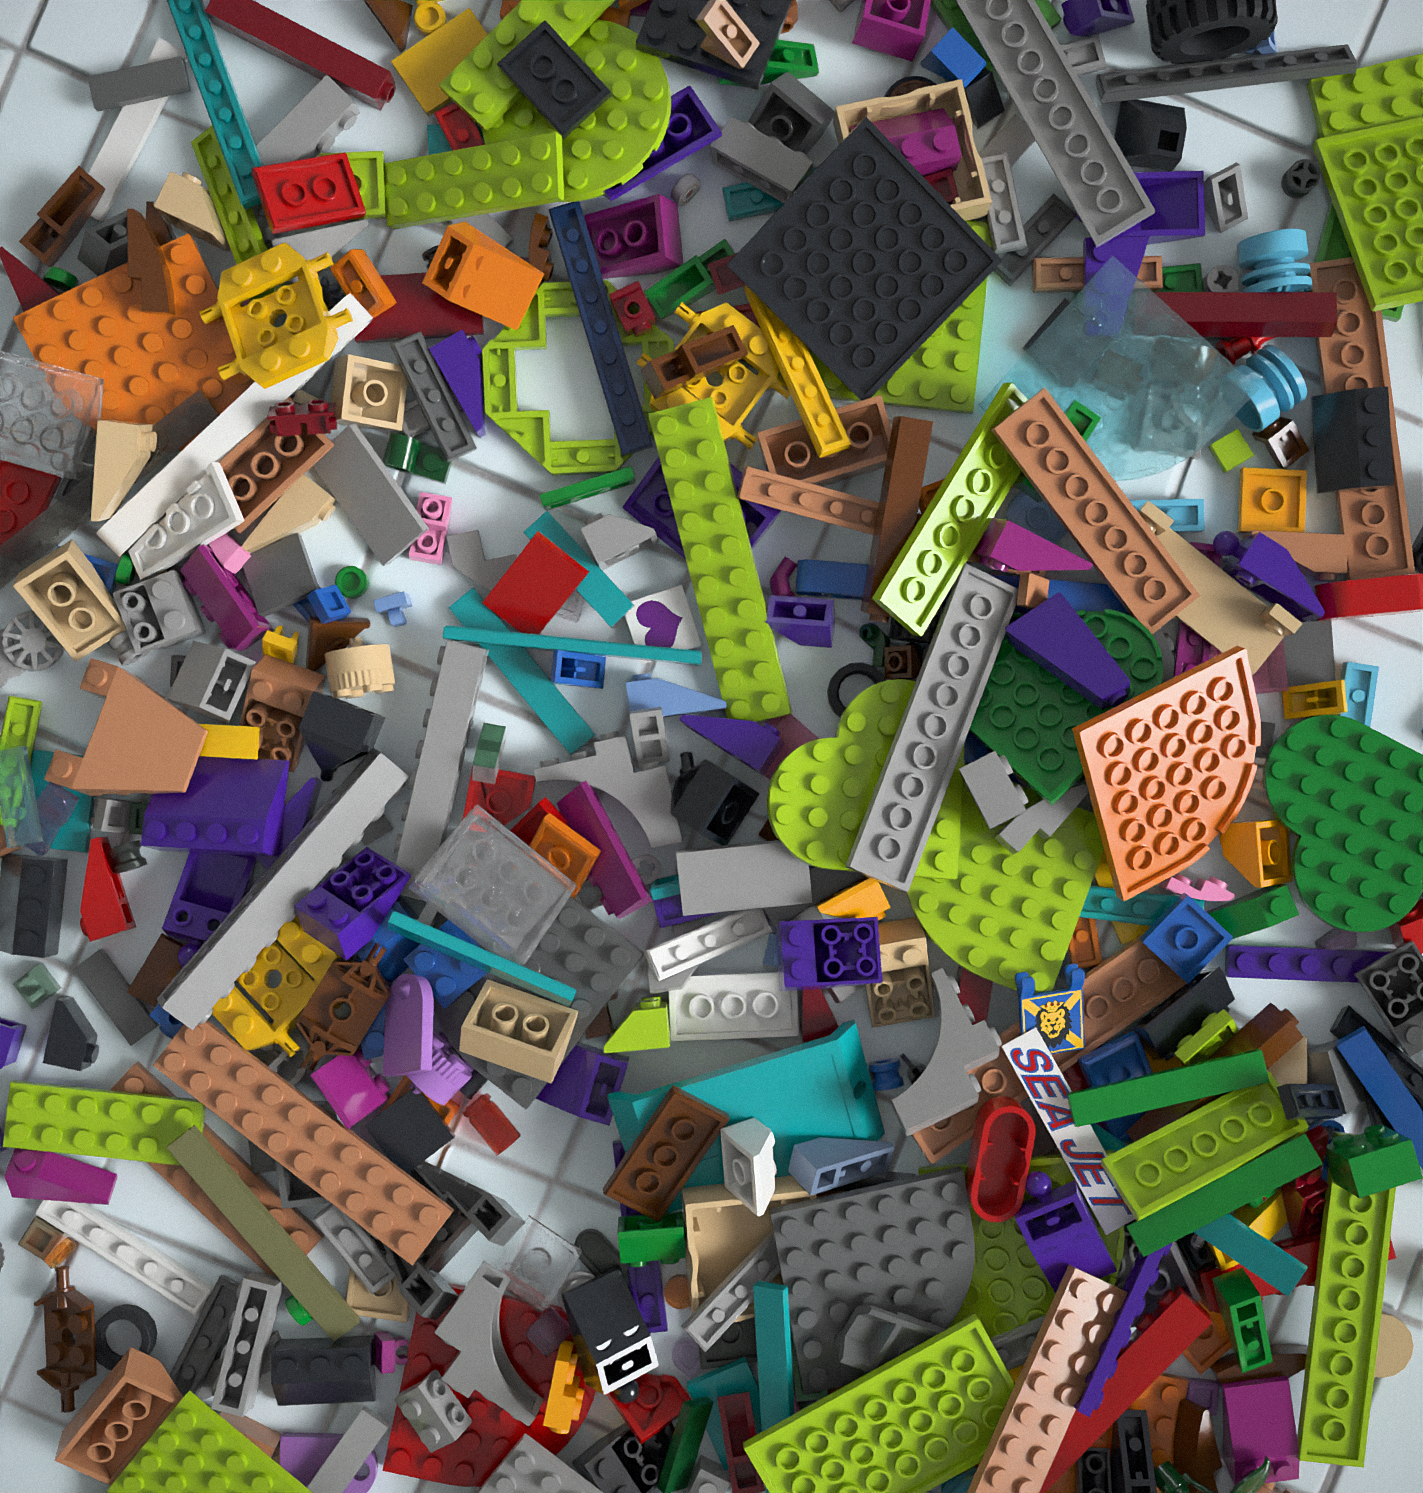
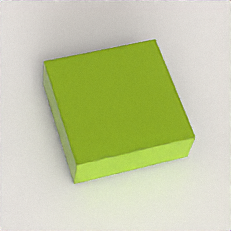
M1239 429L1234 430L1208 446L1223 473L1228 472L1254 456Z

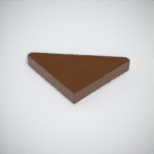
M309 617L306 669L316 671L326 662L325 653L346 648L349 645L350 638H355L364 629L370 627V620L368 618H343L322 624L318 617Z

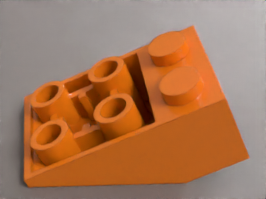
M461 222L447 226L422 283L455 304L514 330H518L544 273L467 222Z

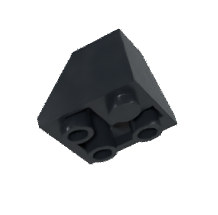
M1139 99L1120 101L1114 139L1128 164L1168 172L1173 171L1182 159L1187 131L1185 108Z

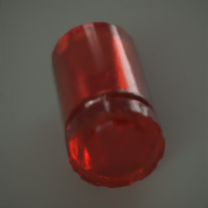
M485 1093L471 1102L462 1114L465 1118L469 1117L470 1124L497 1156L512 1145L521 1134L495 1101L490 1100L491 1096Z

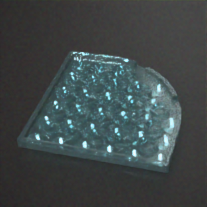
M1112 256L978 406L986 412L1003 383H1013L1027 399H1030L1039 390L1046 388L1063 412H1065L1073 400H1077L1101 417L1086 443L1115 481H1126L1152 476L1168 470L1192 456L1215 436L1259 388L1117 258Z

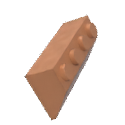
M881 395L836 408V412L851 445L848 449L819 458L802 419L758 432L757 437L765 470L822 487L884 468L892 429Z
M290 397L285 400L294 402ZM266 418L219 462L245 520L235 527L238 533L244 531L335 446L325 434L308 435L307 423H301L302 435L278 437L277 433L271 434L270 421L275 419L268 420Z
M130 1347L62 1431L54 1461L111 1486L183 1399L182 1394L160 1360Z

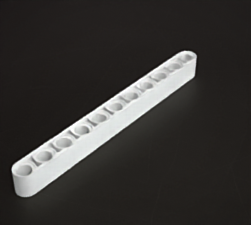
M351 293L344 297L329 313L332 316L347 308L352 315L353 322L336 328L339 339L328 361L267 389L254 382L109 519L96 534L119 557H122L153 524H158L167 515L165 511L173 503H178L187 494L186 489L193 481H199L206 473V467L211 462L219 463L267 418L270 406L285 401L288 397L291 398L373 320V317Z

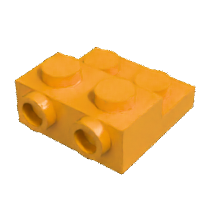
M561 1340L543 1423V1426L550 1427L551 1431L560 1434L569 1433L572 1419L578 1421L584 1389L578 1388L580 1377L574 1376L578 1358L577 1354L572 1353L574 1342Z

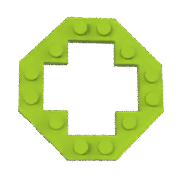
M603 280L610 301L609 294L617 291V288L608 280ZM570 282L543 283L537 289L518 330L505 326L482 349L485 414L552 476L602 474L619 470L634 453L622 456L615 430L614 439L551 442L549 410L518 411L516 351L547 349L546 318L580 316ZM610 302L623 346L642 345V354L645 353L651 359L674 351V340L665 332H662L655 324L652 325L651 331L642 336L635 337L632 334L627 337ZM634 305L628 308L627 311L630 314H637L640 309ZM643 377L645 406H641L649 434L651 435L653 431L648 414L656 411L649 406L651 391Z

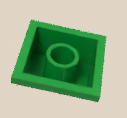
M682 1211L665 1213L659 1222L646 1215L618 1217L617 1235L621 1263H628L629 1267H641L647 1265V1261L660 1260L661 1264H675L679 1262V1259L686 1258Z

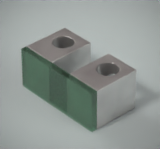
M489 723L483 724L473 760L472 780L495 784L499 770V758L502 759L505 747L506 726Z

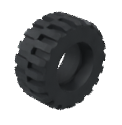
M1147 0L1146 4L1151 49L1162 61H1170L1172 64L1211 61L1218 58L1224 59L1235 53L1240 54L1247 51L1250 47L1261 44L1262 40L1269 38L1278 23L1276 0Z

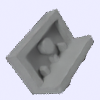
M436 1369L431 1371L421 1382L402 1391L394 1399L430 1453L456 1441L472 1423L471 1418L447 1383L441 1380L442 1376Z

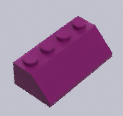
M585 780L556 804L560 810L559 813L567 820L568 827L601 850L588 878L593 887L599 885L605 896L600 898L607 914L611 915L614 913L618 919H621L651 903L653 899L595 790Z

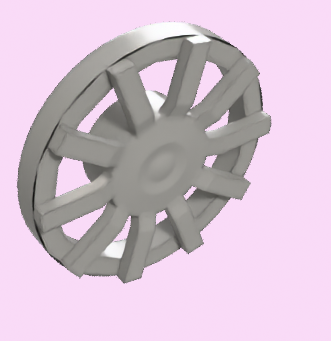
M34 611L24 612L12 618L3 631L2 646L4 653L14 665L28 671L48 669L59 661L65 649L60 643L48 641V638L54 635L50 631L47 633L43 632L46 627L43 622L38 629L35 628L34 617L38 616ZM29 618L30 628L26 629L20 621ZM15 625L23 632L21 635L10 633ZM8 639L20 640V643L9 647ZM47 647L58 649L53 658L46 652ZM23 648L24 651L16 660L11 652ZM28 653L32 654V665L22 663ZM37 654H42L48 661L38 665Z

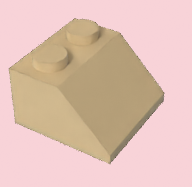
M170 171L153 207L172 226L230 252L231 248L213 200L209 196V190L200 185L201 181L188 173L183 172L182 176Z
M350 354L335 358L330 403L336 402L334 416L330 417H337V424L347 426L356 423L358 428L402 431L408 382L400 365Z

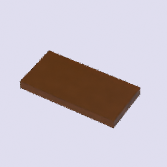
M672 1085L602 1188L603 1194L659 1222L720 1134V1129L724 1128L729 1121L728 1113Z

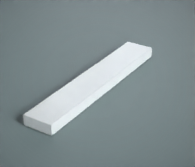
M158 38L145 64L181 56L186 65L188 58L184 50ZM169 96L122 107L88 173L106 189L90 218L100 223L105 221Z
M42 1200L34 1212L40 1218L195 1317L201 1311L214 1288V1285L86 1203Z

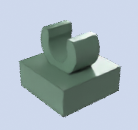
M43 963L38 964L13 983L31 1009L37 1008L62 989Z

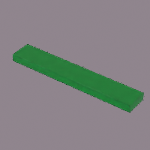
M1257 1048L1066 1093L1073 1125L1080 1127L1269 1083V1077L1263 1052Z
M1303 1134L1126 1227L1142 1257H1145L1315 1169L1323 1163L1306 1134Z

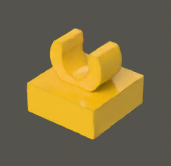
M281 625L276 627L274 632L267 630L262 639L263 657L267 654L295 664L298 659L299 632L295 631L293 636L288 638L283 636V626Z

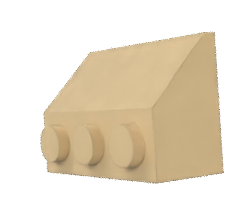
M487 979L461 1026L459 1051L552 1083L564 1058L578 1011Z

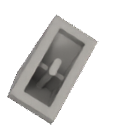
M1237 162L1209 176L1204 181L1205 209L1220 233L1249 219L1240 164Z

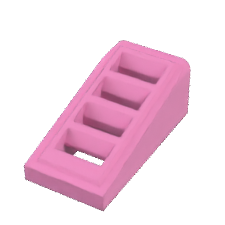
M228 533L209 543L220 564L234 574L251 557V553L243 550L242 545Z

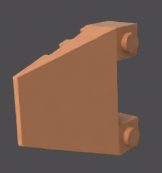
M91 658L79 688L105 699L86 752L82 758L56 749L44 780L90 796L186 792L208 731L182 710L175 707L163 695L152 689L137 675L119 666Z

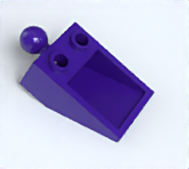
M1204 171L1134 172L1154 207L1155 213L1116 237H1150L1147 245L1205 236ZM1075 211V216L1077 220L1082 223L1078 214Z
M1222 531L1215 536L1213 540L1215 552L1221 556H1230L1222 570L1244 588H1247L1270 604H1279L1300 622L1322 618L1325 613L1323 607L1286 548L1261 532L1240 540V542L1237 535L1231 531Z
M189 853L162 926L163 931L169 937L189 942L178 952V962L182 967L189 962L214 933L209 925L212 922L221 924L249 892L257 861L254 856ZM184 914H187L188 919L185 922H181Z
M1042 1171L1031 1172L1027 1177L1025 1188L1033 1198L1022 1202L1021 1208L1015 1214V1220L1030 1251L1055 1294L1069 1264L1098 1278L1117 1272L1116 1265L1076 1181L1051 1190V1179L1046 1173Z

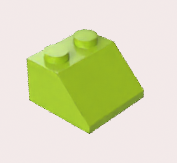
M660 996L642 997L640 1003H635L607 1037L604 1044V1053L670 1047L671 1035L668 1000L661 1001Z

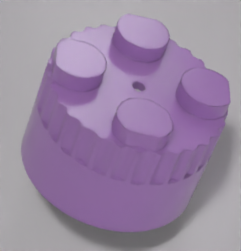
M433 1031L432 1071L407 1075L412 1081L409 1088H415L413 1093L419 1094L423 1092L441 1105H445L472 1077V1071L474 1070L468 1062L452 1049L453 1046L443 1032L437 1034Z

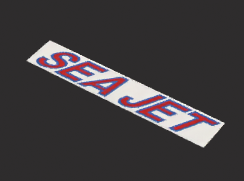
M1035 1027L1004 1044L1002 1048L1105 1234L1107 1235L1134 1220L1135 1217L1100 1164L1101 1160L1107 1157V1154L1091 1125L1080 1127L1073 1125L1066 1093L1072 1091L1037 1028Z

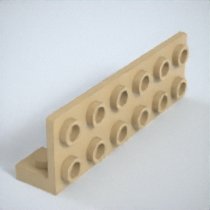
M1148 500L1137 509L1138 513L1200 594L1196 600L1175 617L1220 653L1237 645L1245 648L1251 675H1254L1285 636L1295 634L1302 623L1276 603L1269 606L1264 604L1169 528L1174 520Z

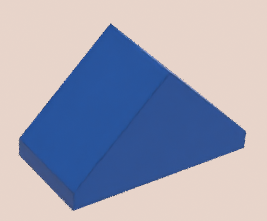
M953 27L920 62L923 68L949 81L962 79L964 88L987 65L985 60Z
M554 650L551 683L603 689L606 657Z

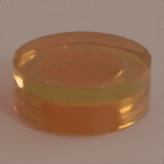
M69 1237L65 1238L43 1262L51 1269H55L73 1252L76 1244Z
M684 1274L672 1276L665 1285V1299L675 1309L689 1307L687 1275Z

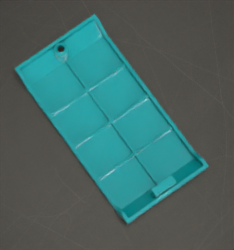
M854 1019L843 1022L829 1036L639 1094L620 1091L607 1094L625 1153L632 1146L672 1085L728 1113L729 1121L724 1128L755 1117L766 1127L770 1128L774 1135L775 1144L772 1146L773 1160L777 1169L774 1178L791 1175L788 1169L794 1145L817 1138L879 1141L885 1134ZM721 1132L683 1188L724 1183ZM681 1190L665 1213L682 1209Z

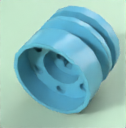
M1283 229L1265 232L1248 237L1237 244L1239 267L1245 270H1254L1241 278V284L1246 286L1242 292H1308L1313 288L1311 277L1306 276L1311 272L1310 265L1294 263L1309 254L1305 230Z
M1265 345L1256 354L1246 359V365L1239 364L1219 379V388L1227 406L1243 425L1255 432L1262 431L1279 418L1280 411H1289L1294 405H1297L1307 397L1306 384L1300 371L1292 360L1274 345Z

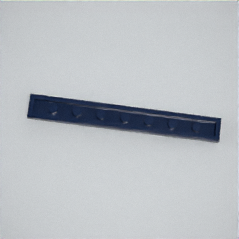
M570 202L550 208L548 211L622 456L652 448L651 437L580 202Z

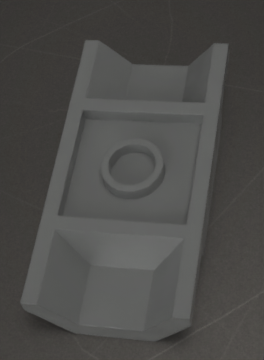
M872 1305L857 1306L841 1332L838 1359L840 1363L871 1372L947 1329L898 1311L894 1314Z

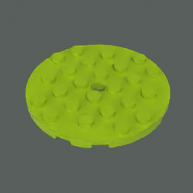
M597 19L570 46L611 91L612 96L564 140L562 139L564 201L561 202L592 199L604 195V190L620 182L624 185L644 168L642 164L652 151L658 150L669 124L671 90L659 57L636 50L638 34L614 22ZM523 95L487 132L482 129L485 144L556 132Z

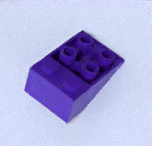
M366 846L294 905L303 931L345 960H348L372 939L411 878V875Z
M878 917L781 921L777 924L776 942L780 991L814 990L883 983Z
M578 1042L559 1067L552 1083H547L536 1099L575 1116L610 1126L613 1113L607 1094L621 1090L630 1057L617 1053H604L603 1049Z

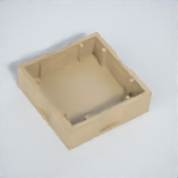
M962 79L919 88L901 96L877 97L836 106L833 125L838 145L850 133V126L858 125L865 117L871 122L944 108L955 125L962 155L957 171L953 172L959 197L954 198L953 204L950 206L965 221L987 215L992 200L982 159L977 152L973 140L972 119Z
M793 1176L776 1177L775 1191L764 1214L757 1216L725 1188V1183L682 1188L681 1196L691 1315L772 1230L769 1209L815 1199L817 1195L810 1196ZM779 1273L770 1283L783 1285L781 1273ZM754 1301L734 1322H741L755 1317Z

